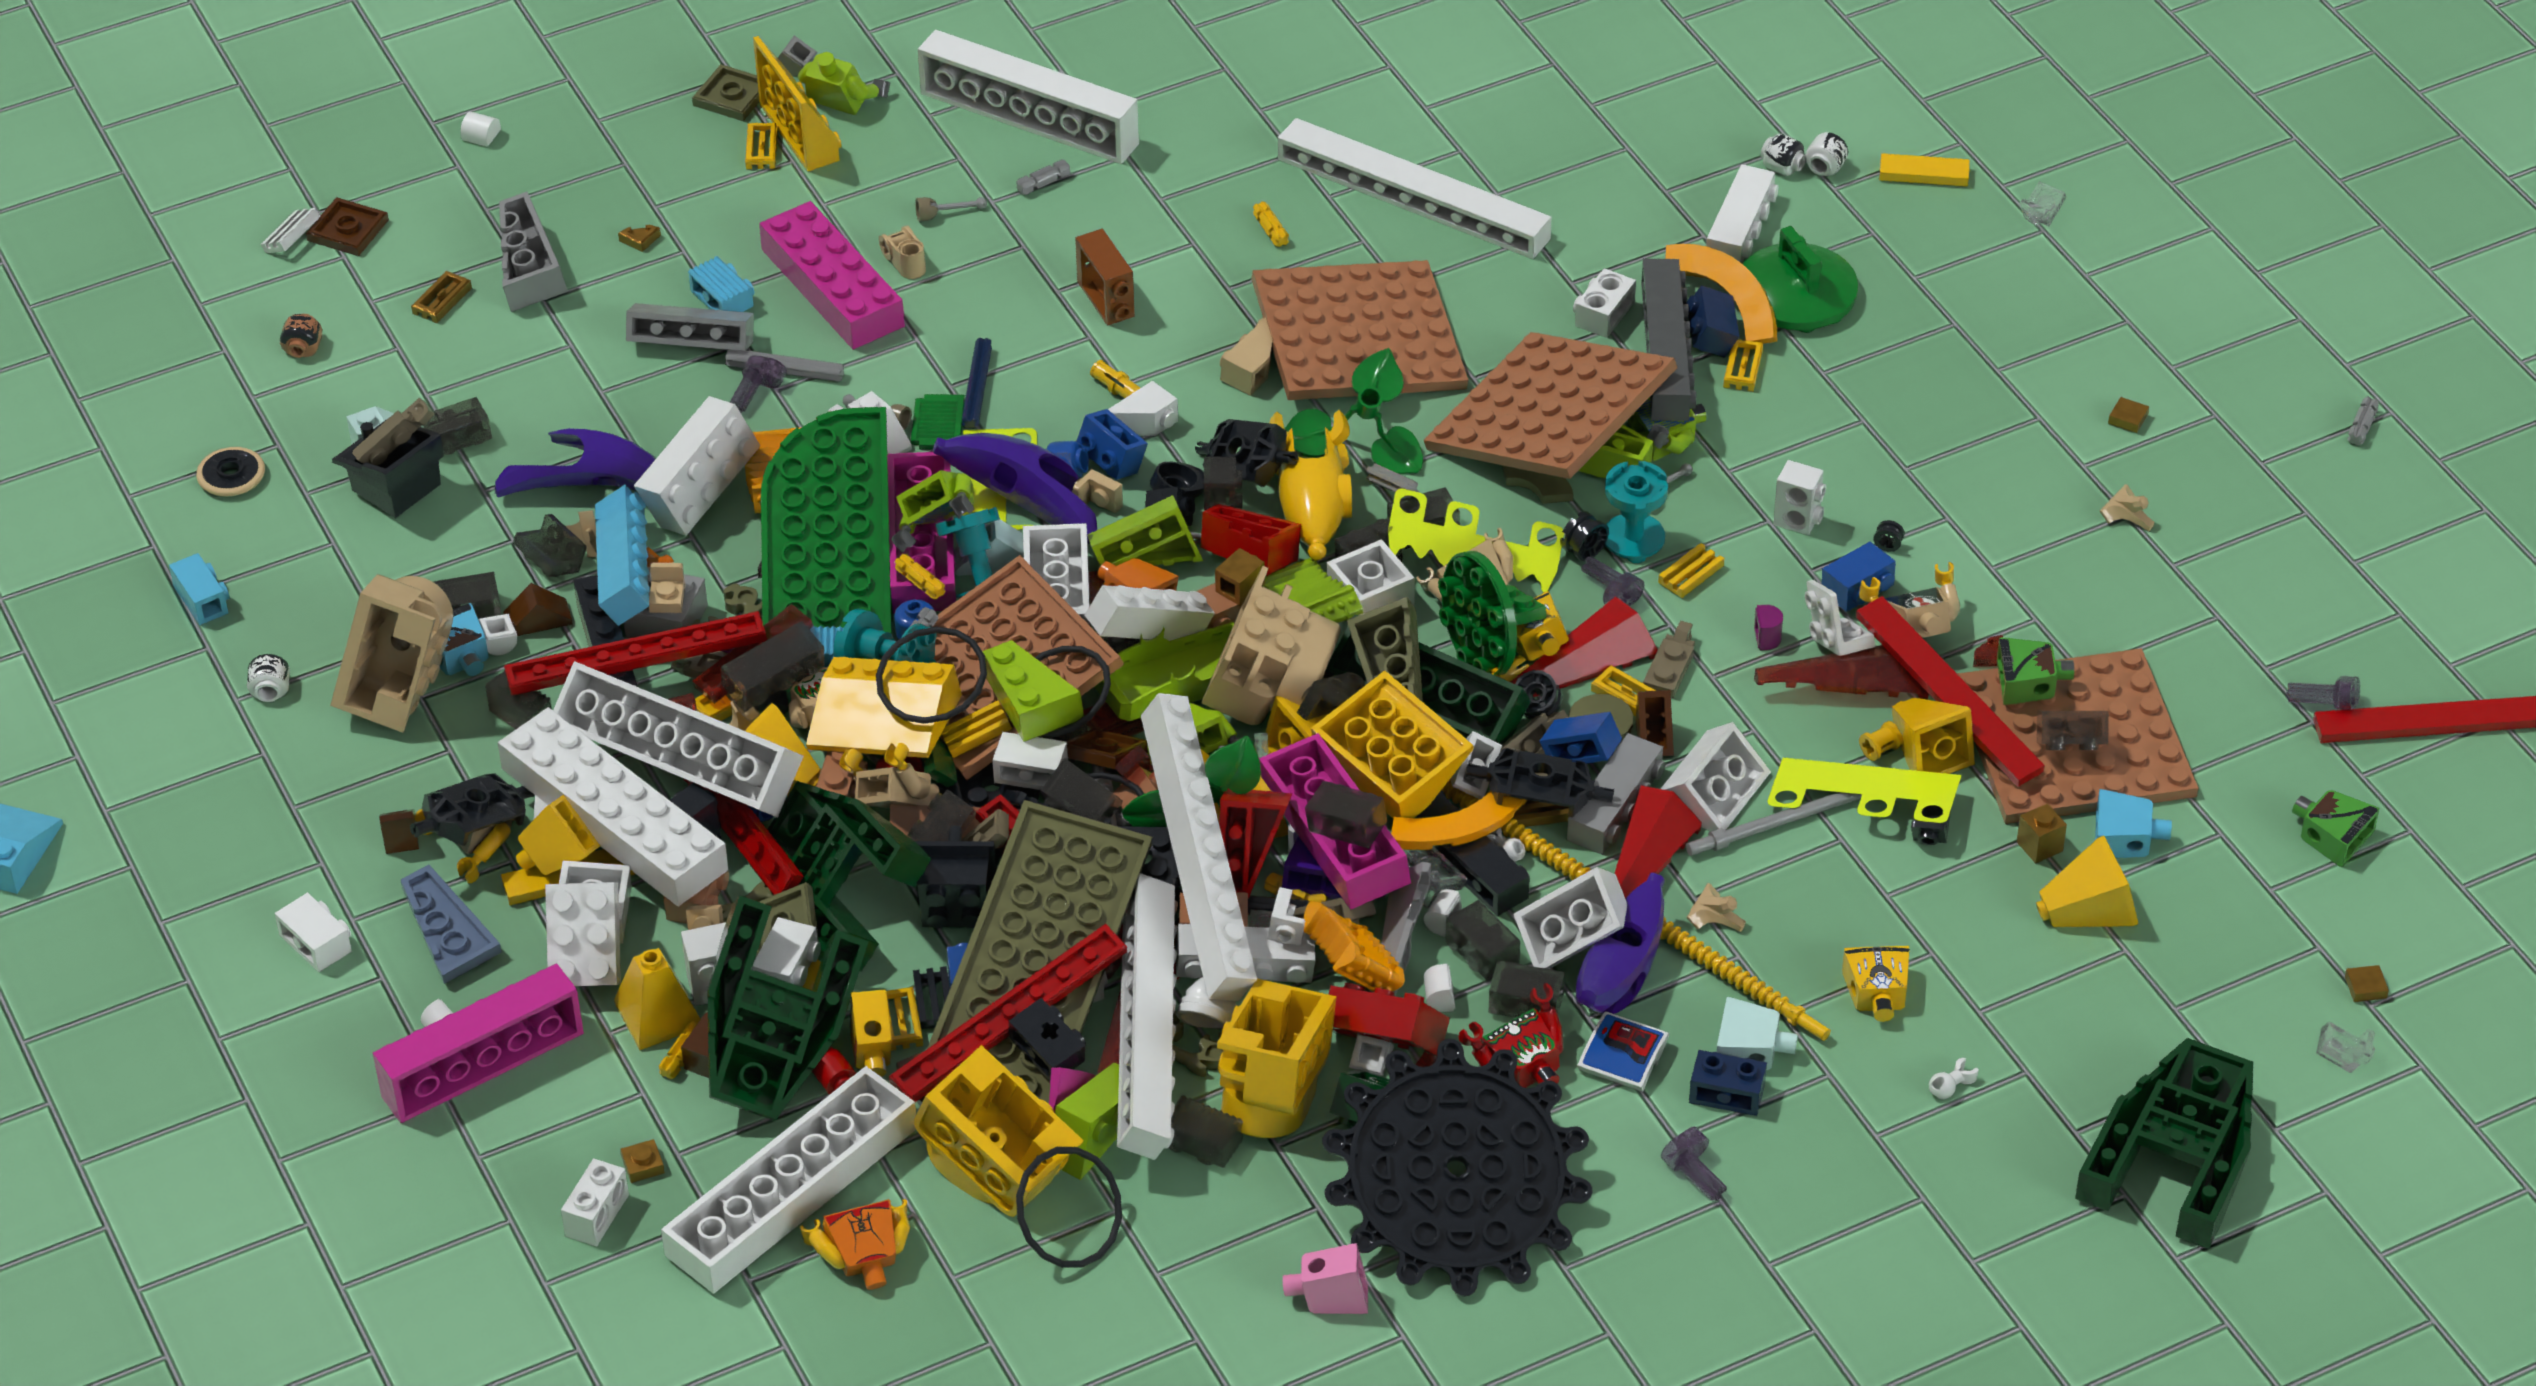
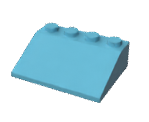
M0 804V890L18 894L63 825L62 819Z

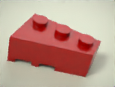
M1217 504L1203 511L1200 548L1226 559L1241 548L1264 562V566L1269 568L1266 574L1268 576L1298 560L1301 524Z
M1229 788L1223 793L1220 799L1219 826L1236 893H1248L1249 898L1293 793L1251 790L1246 794H1236Z
M1345 983L1344 987L1330 986L1329 995L1337 996L1333 1023L1334 1033L1357 1038L1358 1035L1368 1036L1398 1044V1048L1409 1050L1410 1046L1417 1047L1428 1052L1429 1055L1437 1057V1049L1440 1042L1445 1040L1450 1018L1425 1004L1424 997L1412 993H1405L1404 998L1396 997L1394 992L1382 988H1375L1374 993L1364 991L1365 988L1363 986L1353 983Z

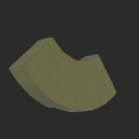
M1502 465L1506 486H1520L1529 489L1539 497L1542 504L1573 501V490L1566 478Z

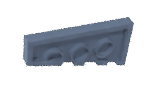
M429 864L401 879L402 890L444 984L502 953L498 940Z

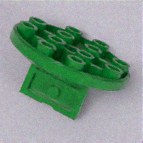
M1792 226L1780 229L1779 244L1768 246L1755 252L1743 263L1765 289L1775 313L1776 325L1779 328L1810 333L1817 328L1838 323L1850 312L1857 299L1858 279L1851 265L1840 255L1829 249L1806 243L1804 237L1799 235Z
M1465 551L1454 555L1446 566L1443 578H1440L1438 581L1443 607L1439 610V618L1442 625L1447 627L1450 639L1456 650L1457 659L1470 665L1473 664L1474 667L1490 674L1492 669L1498 667V670L1493 674L1497 677L1508 672L1516 654L1517 626L1545 619L1546 606L1533 599L1532 596L1516 589L1515 586L1505 585L1503 578L1493 563L1477 551Z

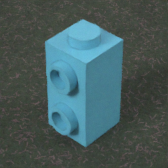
M197 553L169 564L173 586L199 625L229 613L226 600L230 599L229 592L224 582H217L215 570L210 562L205 564Z

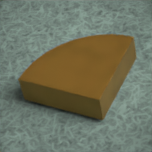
M645 225L646 228L632 230L631 227H628L618 233L619 241L643 252L661 236L660 228L653 225Z

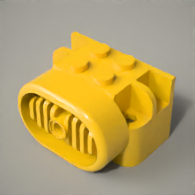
M1257 978L1241 1005L1235 1006L1231 1021L1225 1022L1221 1037L1217 1042V1049L1223 1050L1218 1064V1072L1221 1074L1220 1085L1223 1087L1221 1114L1224 1121L1231 1128L1252 1137L1277 1138L1295 1132L1302 1125L1316 1093L1318 1075L1329 1055L1337 996Z
M982 1045L925 1096L914 1118V1126L921 1137L927 1142L928 1155L935 1168L948 1181L982 1202L994 1204L1001 1212L1010 1217L1017 1215L1016 1194L1022 1175L1038 1155L1055 1147H1079L1084 1141L1054 1113L1049 1103L1033 1094L1022 1078L1014 1076ZM1056 1154L1039 1164L1029 1176L1023 1196L1024 1207L1051 1183L1054 1176L1064 1168L1071 1154Z

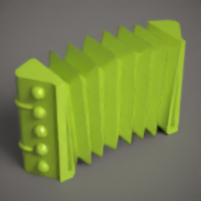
M1312 558L1305 559L1265 576V585L1263 587L1281 595L1285 585L1288 584L1292 586L1289 599L1336 623L1347 621L1354 614L1359 615L1363 613L1362 605L1352 585L1344 586L1343 582H1338L1337 579L1332 580V577L1328 576L1327 572L1321 569L1320 564H1317V560Z

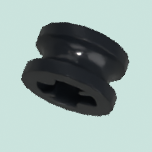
M1885 520L1877 526L1873 541L1881 550L1894 552L1900 548L1905 531L1899 523Z

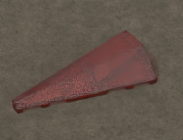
M1883 645L1842 656L1830 654L1755 668L1754 681L1757 685L1786 682V688H1795L1798 682L1814 684L1816 690L1862 695H1866L1867 692H1888L1889 697L1898 698L1900 692L1916 693L1920 699L1928 700L1929 697L1926 690Z

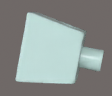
M1727 997L1716 1052L1767 1062L1766 1070L1772 1068L1775 1051L1795 1054L1798 1034L1779 1031L1780 1013L1778 1011Z

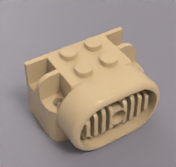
M1262 566L1237 615L1201 702L1250 725H1258L1265 720L1269 711L1272 710L1276 696H1281L1304 708H1309L1341 631L1338 623L1312 612L1309 608L1289 599L1292 586L1286 584L1281 595L1263 587L1262 583L1269 569L1265 566Z
M377 574L363 589L357 603L330 706L403 733L405 731L409 715L414 713L418 707L420 697L425 694L429 683L433 684L438 676L442 654L447 645L453 623L451 602L446 593L437 584L418 576H405L393 580Z

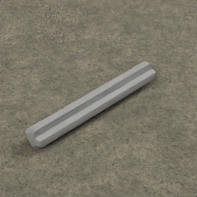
M728 350L725 358L726 365L731 367L837 382L842 381L844 376V365L841 363L749 350Z

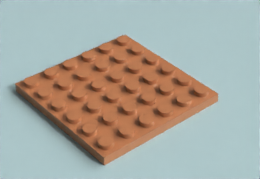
M1428 260L1252 271L1251 280L1263 318L1266 317L1273 340L1272 349L1288 400L1358 396L1352 387L1353 372L1367 357L1387 348L1391 349L1393 357L1402 372L1404 384L1401 393L1467 389L1468 377Z
M1530 332L1423 441L1426 449L1430 451L1571 479L1677 369L1675 358Z
M1021 555L939 613L938 620L933 626L961 631L974 639L982 651L1010 640L1034 657L1044 651L1060 646H1083L1099 653L1109 666L1110 675L1124 665L1121 657ZM937 633L934 659L940 664H954L962 696L956 706L958 707L965 702L976 688L980 676L979 658L971 645L960 638ZM1063 652L1040 661L1079 690L1081 696L1104 680L1103 669L1097 661L1083 653ZM985 679L980 695L966 710L950 718L946 726L998 700L987 679ZM1009 720L1012 729L1007 732L1019 734L1014 725ZM941 734L940 738L945 742L944 737ZM1001 735L953 758L955 769L966 781L993 762L992 760Z
M2142 648L2060 659L2074 661L2073 680H2057L2055 696L2051 699L2003 705L1998 668L1957 673L2045 765L2043 773L2017 787L1976 744L2005 824L2019 822L2020 815L2047 803L2059 816L2095 812L2099 789L2150 799L2153 803L2197 797L2199 788Z

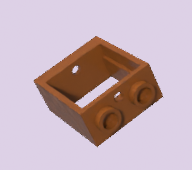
M1104 229L1075 237L1077 283L1106 325L1135 317L1133 271Z

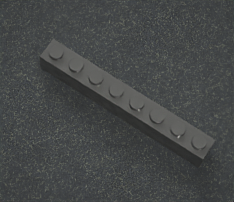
M1643 258L1641 288L1646 353L1675 358L1677 369L1650 396L1651 420L1689 421L1690 409H1695L1696 390H1694V373H1692L1693 355H1691V338H1689L1690 321H1688L1687 288H1685L1686 275L1685 271H1680L1679 259Z

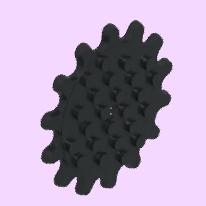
M1450 1038L1440 1042L1437 1049V1060L1429 1067L1417 1066L1412 1062L1407 1053L1403 1051H1392L1385 1058V1067L1390 1078L1386 1087L1374 1090L1362 1083L1354 1082L1349 1084L1344 1091L1345 1102L1357 1113L1358 1120L1355 1126L1347 1130H1328L1322 1138L1324 1149L1328 1153L1344 1159L1348 1165V1172L1343 1178L1330 1182L1326 1186L1325 1198L1327 1202L1335 1207L1353 1206L1360 1210L1363 1222L1353 1232L1351 1244L1357 1243L1359 1253H1369L1380 1246H1389L1396 1250L1399 1255L1396 1276L1404 1285H1415L1419 1283L1428 1269L1439 1268L1449 1275L1451 1287L1455 1294L1467 1297L1476 1291L1478 1274L1487 1267L1499 1269L1508 1281L1513 1284H1522L1531 1275V1268L1526 1259V1252L1530 1246L1541 1244L1554 1251L1566 1250L1572 1242L1571 1232L1561 1224L1557 1213L1563 1204H1583L1592 1196L1591 1184L1583 1178L1572 1175L1566 1166V1161L1570 1155L1580 1152L1587 1147L1589 1136L1581 1127L1564 1128L1552 1121L1551 1110L1561 1100L1562 1096L1560 1086L1553 1081H1543L1533 1088L1520 1086L1514 1078L1517 1058L1509 1050H1498L1493 1054L1491 1060L1481 1067L1470 1065L1464 1057L1461 1043ZM1451 1161H1460L1466 1166L1467 1171L1456 1177L1446 1167Z

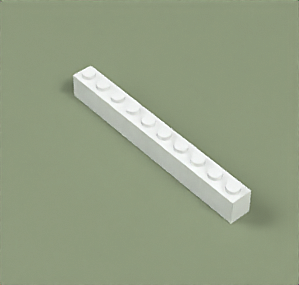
M1295 118L1278 137V160L1528 258L1534 259L1551 239L1552 216L1301 119Z
M1158 693L1142 713L1141 719L1208 999L1239 1001L1255 983L1257 976L1208 777H1206L1205 765L1188 696Z
M1140 873L1123 921L1122 941L1127 946V953L1122 956L1117 1147L1155 1160L1164 1148L1167 1149L1171 1145L1174 1137V1129L1171 1128V1117L1175 1108L1174 1102H1171L1172 1090L1175 1084V1077L1172 1076V1065L1175 1060L1172 1040L1176 1031V1026L1173 1025V1013L1176 1008V1000L1173 999V989L1177 980V976L1174 974V963L1177 957V950L1174 949V939L1177 934V925H1174V915L1177 911L1178 902L1175 900V885Z

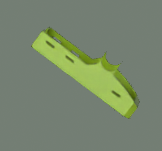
M1234 622L1170 641L1164 638V627L1161 633L1151 640H1144L1141 634L1140 643L1117 653L1124 665L1110 675L1111 686L1105 702L1118 718L1132 721L1141 718L1142 713L1158 693L1188 696L1189 703L1203 699ZM1104 680L1095 686L1100 695L1104 687Z

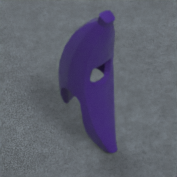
M570 428L552 431L548 435L551 436L553 443L584 450L580 460L568 466H507L495 481V494L499 498L536 488L590 485L618 487L626 485L630 490L637 491L634 487L635 483L656 460V457L636 443L611 433Z
M975 433L958 435L947 440L939 437L936 439L933 447L934 454L942 456L956 469L1051 525L1086 523L1087 535L1097 530L1095 513L1072 492L1079 476L1065 460L1054 453L1028 441L1002 434Z
M1650 873L1647 881L1634 889L1625 898L1627 910L1624 928L1591 945L1588 949L1576 983V1003L1580 1006L1585 1005L1595 1012L1602 1014L1605 1011L1616 1014L1625 1009L1641 990L1654 961L1663 928L1664 897L1662 888L1665 879L1661 875Z

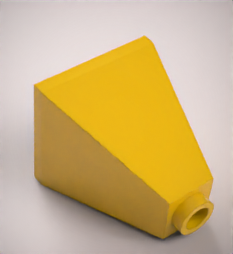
M1276 696L1261 747L1267 754H1270L1312 736L1311 727L1337 707L1311 702L1309 708H1304L1281 696Z
M1915 697L1906 701H1900L1892 706L1893 723L1902 734L1903 744L1901 749L1909 770L1951 774L1975 764L1972 716L1969 707Z
M771 703L745 731L804 756L787 796L797 781L817 786L820 767L779 708Z
M2105 836L2097 838L2039 891L2041 901L2036 902L2041 919L2043 921L2049 919L2052 927H2118L2139 924L2129 883Z
M660 948L649 949L633 957L614 998V1003L639 1050H643L680 1036L681 1033H684L683 1030L689 1022L695 1021L698 1023L701 1018Z

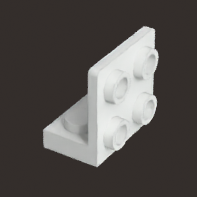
M1815 580L1806 582L1808 591L1805 592V602L1808 609L1811 610L1812 622L1809 624V629L1813 640L1839 656L1875 647L1874 634L1847 618H1840L1835 592Z

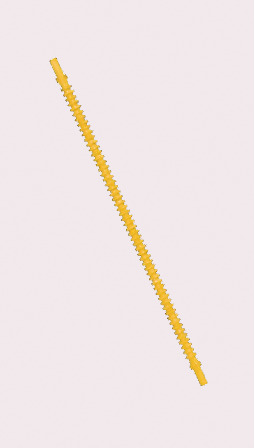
M1451 780L1442 789L1445 797L1452 799L1454 804L1459 803L1462 809L1480 800L1453 787ZM1516 819L1510 820L1501 827L1505 837L1519 839L1524 844L1527 852L1532 851L1534 856L1540 855L1541 861L1547 860L1549 866L1554 865L1556 871L1562 870V874L1564 876L1569 875L1570 880H1574L1591 870L1590 867L1584 868L1582 862L1577 863L1574 857L1569 859V854L1562 853L1560 848L1554 849L1553 843L1547 844L1545 838L1540 839L1538 833L1533 834L1531 829H1525L1524 824L1518 825ZM1664 917L1661 940L1667 938L1669 945L1674 943L1675 949L1682 948L1684 955L1689 954L1692 960L1697 958V963L1700 965L1705 963L1707 970L1713 968L1712 972L1715 975L1720 973L1722 980L1728 978V983L1730 985L1735 984L1737 990L1743 988L1745 995L1751 993L1753 1000L1759 998L1760 1005L1766 1004V1008L1774 1009L1783 1014L1791 1025L1801 1026L1822 1041L1829 1037L1831 1030L1807 1015L1805 1008L1789 1003L1787 996L1781 998L1779 991L1773 993L1772 986L1766 987V983L1764 981L1758 982L1756 976L1750 978L1749 971L1743 972L1741 966L1735 967L1733 961L1727 962L1726 956L1720 957L1718 951L1712 952L1710 946L1704 947L1703 941L1697 942L1695 936L1689 937L1687 931L1681 932L1680 926L1674 927V923L1672 921L1666 922Z

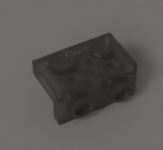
M553 514L545 515L541 529L517 532L513 540V544L523 552L524 556L533 561L549 577L579 573L587 549L586 544Z
M1351 672L1314 681L1312 686L1303 693L1301 697L1303 702L1297 713L1305 720L1329 714L1366 684H1364L1365 682L1362 677Z

